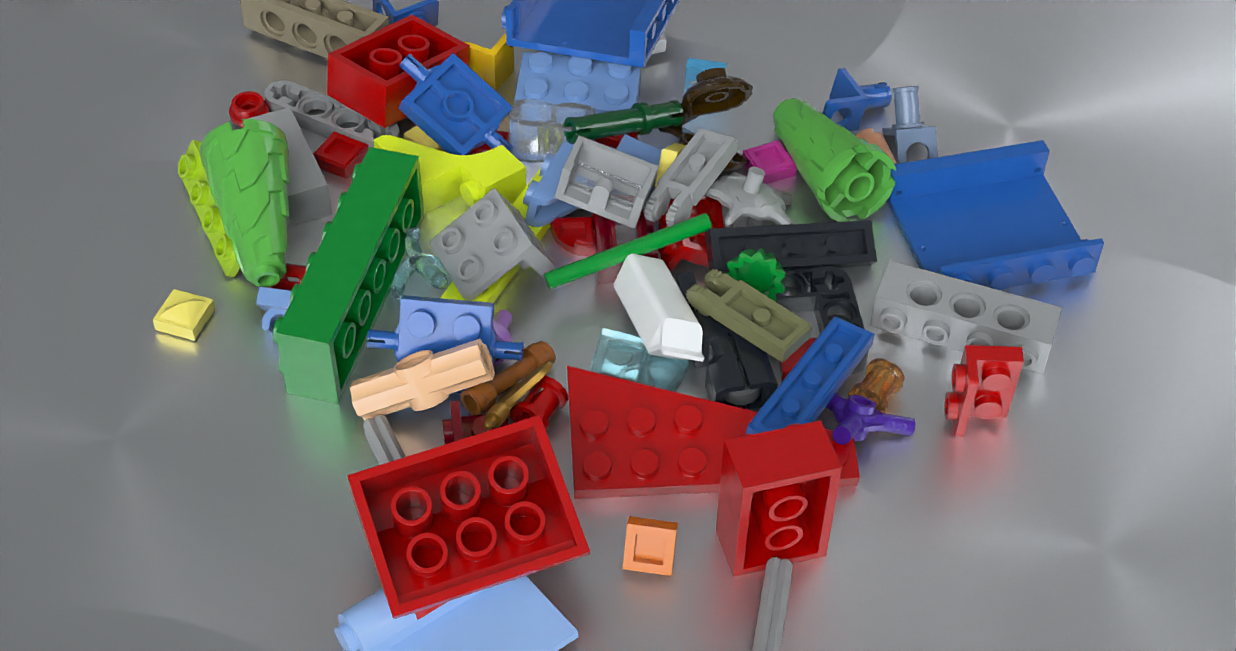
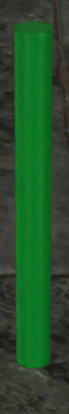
M706 213L543 273L545 282L549 290L623 263L630 254L644 255L712 229L711 221Z

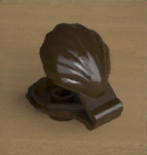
M725 68L705 70L696 76L697 84L691 86L682 97V103L680 104L683 113L673 114V117L683 116L682 124L675 127L658 128V130L677 137L679 144L687 145L695 133L682 127L684 124L701 115L729 111L741 106L752 95L753 86L744 79L729 76L728 70ZM737 152L721 173H730L745 166L748 159Z

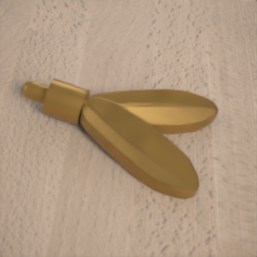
M550 361L543 363L528 374L520 383H516L500 396L498 402L485 414L484 428L491 430L492 428L500 427L510 415V409L517 403L518 399L538 383L552 368L553 364Z

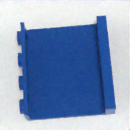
M513 0L509 6H505L501 23L502 29H506V45L644 68L680 0Z
M1044 140L894 164L896 171L891 169L890 177L896 183L890 197L887 199V203L920 269L989 288L1004 290L1010 287L1095 273L1104 241L1102 238L1081 240L1044 177L1050 152Z

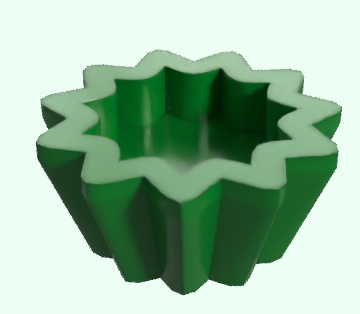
M759 248L757 251L747 249L741 251L739 256L727 262L729 271L725 274L738 282L742 280L775 302L776 294L785 291L782 279L786 273L773 253H766L763 248Z

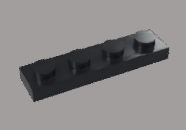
M871 220L715 228L705 232L709 271L717 269L723 274L729 271L727 262L739 256L741 251L747 249L757 251L759 248H763L766 253H773L784 270L823 266L837 268L871 266L877 262Z

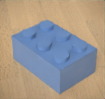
M523 52L514 99L515 140L562 144L563 141L568 142L564 131L574 130L573 127H563L564 120L567 117H579L631 108L634 103H639L641 67L562 54Z

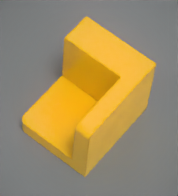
M506 33L492 49L464 41V43L470 45L468 67L497 92L514 71L513 46L506 45Z

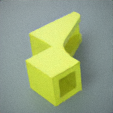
M382 135L373 140L374 148L419 156L424 214L460 196L463 197L469 206H473L494 188L513 204L527 186L526 167L503 145L479 154L454 155L392 135Z

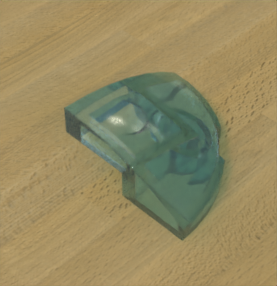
M602 328L590 371L675 392L686 376L689 361L651 355L645 348L641 338Z

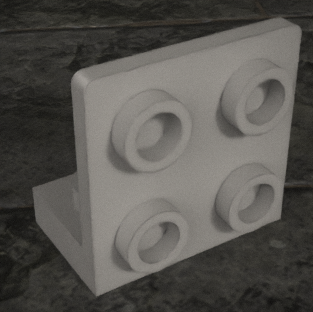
M495 188L430 240V245L461 296L467 301L475 299L517 264L524 270L531 266L542 277H544L543 273L556 268V265L519 210Z

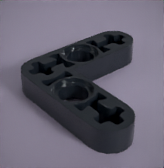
M832 266L784 270L786 273L782 279L784 286L793 287L799 293L793 296L776 294V302L791 312L814 311L820 334L830 322L828 317L835 314L843 315L850 320L849 323L865 329L851 279L844 270ZM868 352L850 375L857 374L865 368Z

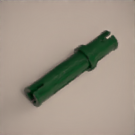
M677 100L654 105L641 102L634 103L629 109L579 117H567L564 120L563 127H573L574 130L564 131V135L570 144H575L578 136L592 140L634 132L637 135L650 134L653 129L680 126L683 122V116L673 117V114L683 113V109Z

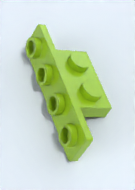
M192 140L186 153L179 159L178 175L186 187L190 201L195 207L202 223V228L210 240L215 257L219 260L225 276L236 277L240 266L235 256L231 238H228L224 230L219 207H217L211 195L200 156L201 141Z

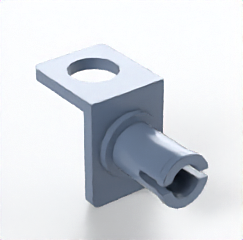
M919 86L892 88L894 92L896 124H892L890 128H882L883 135L895 136L897 163L908 162L906 157L909 146L917 142L922 143L927 148V159L937 158L936 126L924 125V122H920Z

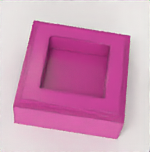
M779 140L743 150L742 155L748 159L745 164L748 170L750 167L763 169L765 171L763 183L765 184L796 176L797 167Z

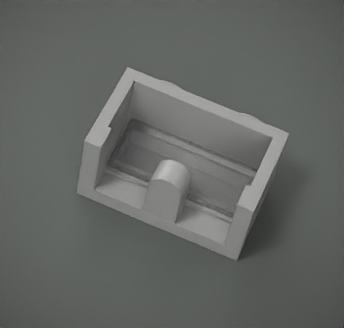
M578 136L562 169L555 198L635 229L652 189L659 166Z

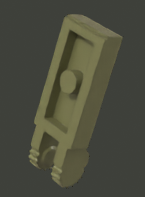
M712 269L705 275L704 283L708 289L695 284L687 290L686 298L691 307H694L695 310L697 309L704 316L711 315L712 318L782 363L811 337L812 326L809 322L742 280L738 282L717 269Z

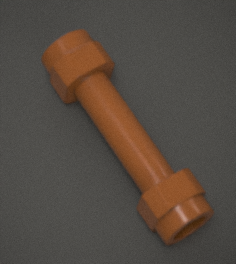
M539 341L524 348L522 362L516 361L495 375L493 380L462 391L460 399L464 408L472 415L488 411L496 403L498 395L524 379L534 369L547 361L554 364L556 356L552 347L544 341Z

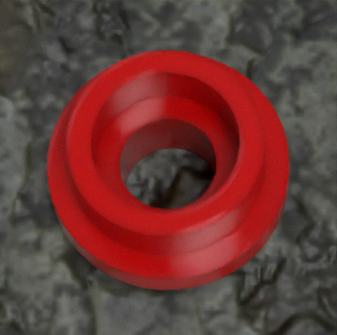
M253 91L237 94L232 99L229 107L231 121L243 127L242 119L270 113L267 102L259 93Z

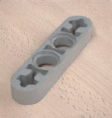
M286 80L276 81L268 85L264 90V98L269 105L270 112L290 107L300 128L328 138L335 131L367 144L368 149L369 147L374 148L373 140L382 135H392L400 138L399 127L396 123L383 128L330 96ZM313 109H321L325 111L324 113L319 115L306 114L308 111ZM346 122H354L358 124L356 127L353 128L339 127L341 124Z

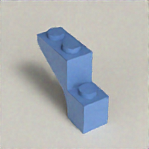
M624 134L616 149L659 166L662 150ZM563 141L556 155L549 153L540 170L539 176L542 177L540 182L533 180L530 183L523 199V203L528 205L525 218L528 225L542 227L557 218H561L579 209L577 206L555 198L562 169L574 146L573 144ZM579 176L574 181V183L592 190L596 184ZM655 177V180H654V183H653V186H652V189H651V191H650V194H649L648 198H650V195H651L652 192L656 189V187H655L656 177ZM613 189L610 197L628 196Z

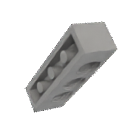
M889 260L875 296L870 326L962 352L965 345L1022 347L1024 358L1022 369L1043 374L1062 307Z

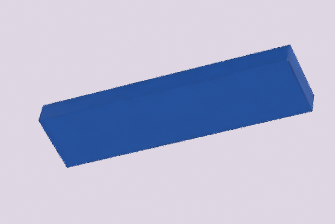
M834 316L747 425L746 434H757L781 429L790 424L814 422L871 348L875 334Z

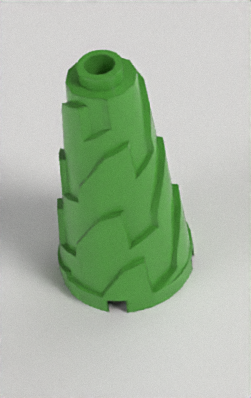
M791 98L784 100L776 107L772 114L775 125L774 131L785 144L798 171L816 196L820 208L831 219L837 222L850 221L847 217L857 215L861 220H864L884 205L896 183L890 177L891 169L896 171L893 160L877 144H870L865 139H859L845 127L833 122L805 100L801 101Z
M242 119L244 128L232 130L230 121L216 127L203 139L200 146L201 161L206 172L211 195L217 207H219L224 230L228 238H231L235 256L242 273L245 275L246 280L258 287H271L276 285L287 272L285 257L288 244L286 219H290L287 184H290L288 163L289 149L286 135L280 128L270 122Z

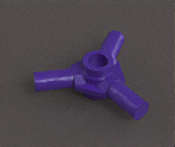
M836 393L826 406L827 409L833 412L837 422L840 423L833 431V438L838 444H847L853 437L856 441H863L870 431H884L912 436L915 431L916 423L914 418L886 414L880 410H875L876 403L864 396L851 395L849 399H845Z

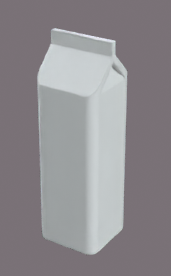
M638 254L628 255L614 282V288L648 353L679 360L690 359L703 362L702 327L665 262L661 259Z

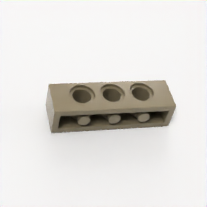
M239 0L245 28L327 59L328 53L389 25L388 16L344 0Z

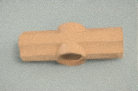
M480 339L435 354L431 350L415 352L401 359L393 368L352 381L349 388L353 407L357 415L361 416L365 421L377 415L384 416L411 407L414 411L432 408L446 400L450 393L493 380L495 372L487 345L483 344Z

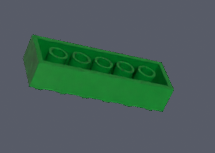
M369 147L362 163L355 165L352 183L348 191L341 193L337 212L332 222L328 221L325 224L322 242L317 252H311L309 255L306 273L301 283L294 285L290 295V305L284 317L279 316L273 328V342L278 345L280 355L278 369L284 376L286 392L288 394L339 404L368 341V331L374 328L424 219L419 156Z

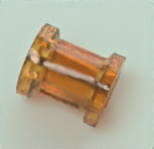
M876 358L868 364L865 373L866 377L863 381L851 388L848 393V399L851 395L867 397L876 403L875 410L885 413L888 409V399L892 394L901 390L905 377L902 370L896 364L883 358Z

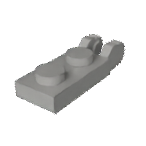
M699 128L659 179L656 189L652 192L647 202H645L643 211L645 219L656 222L667 212L665 219L666 224H668L667 226L688 220L693 205H697L739 150L737 138ZM671 198H672V199H675V200L673 201L672 206L670 205V208L668 209L669 203H670V199H671Z

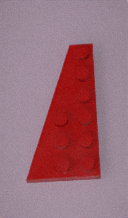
M567 366L574 499L719 493L724 440L746 434L747 425L758 412ZM825 429L842 466L839 487L857 486L860 475L854 437L847 444H838L833 438V430Z

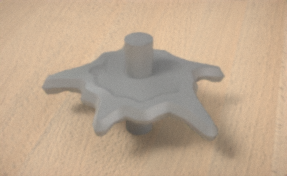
M750 167L747 177L737 172L724 175L717 182H714L704 194L706 197L718 200L729 209L725 218L726 228L730 225L734 227H747L750 218L757 221L766 219L778 225L793 224L785 214V204L790 206L793 203L792 195L763 183L765 171L758 167Z

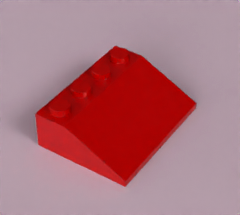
M540 415L347 475L351 496L393 620L590 555V549Z

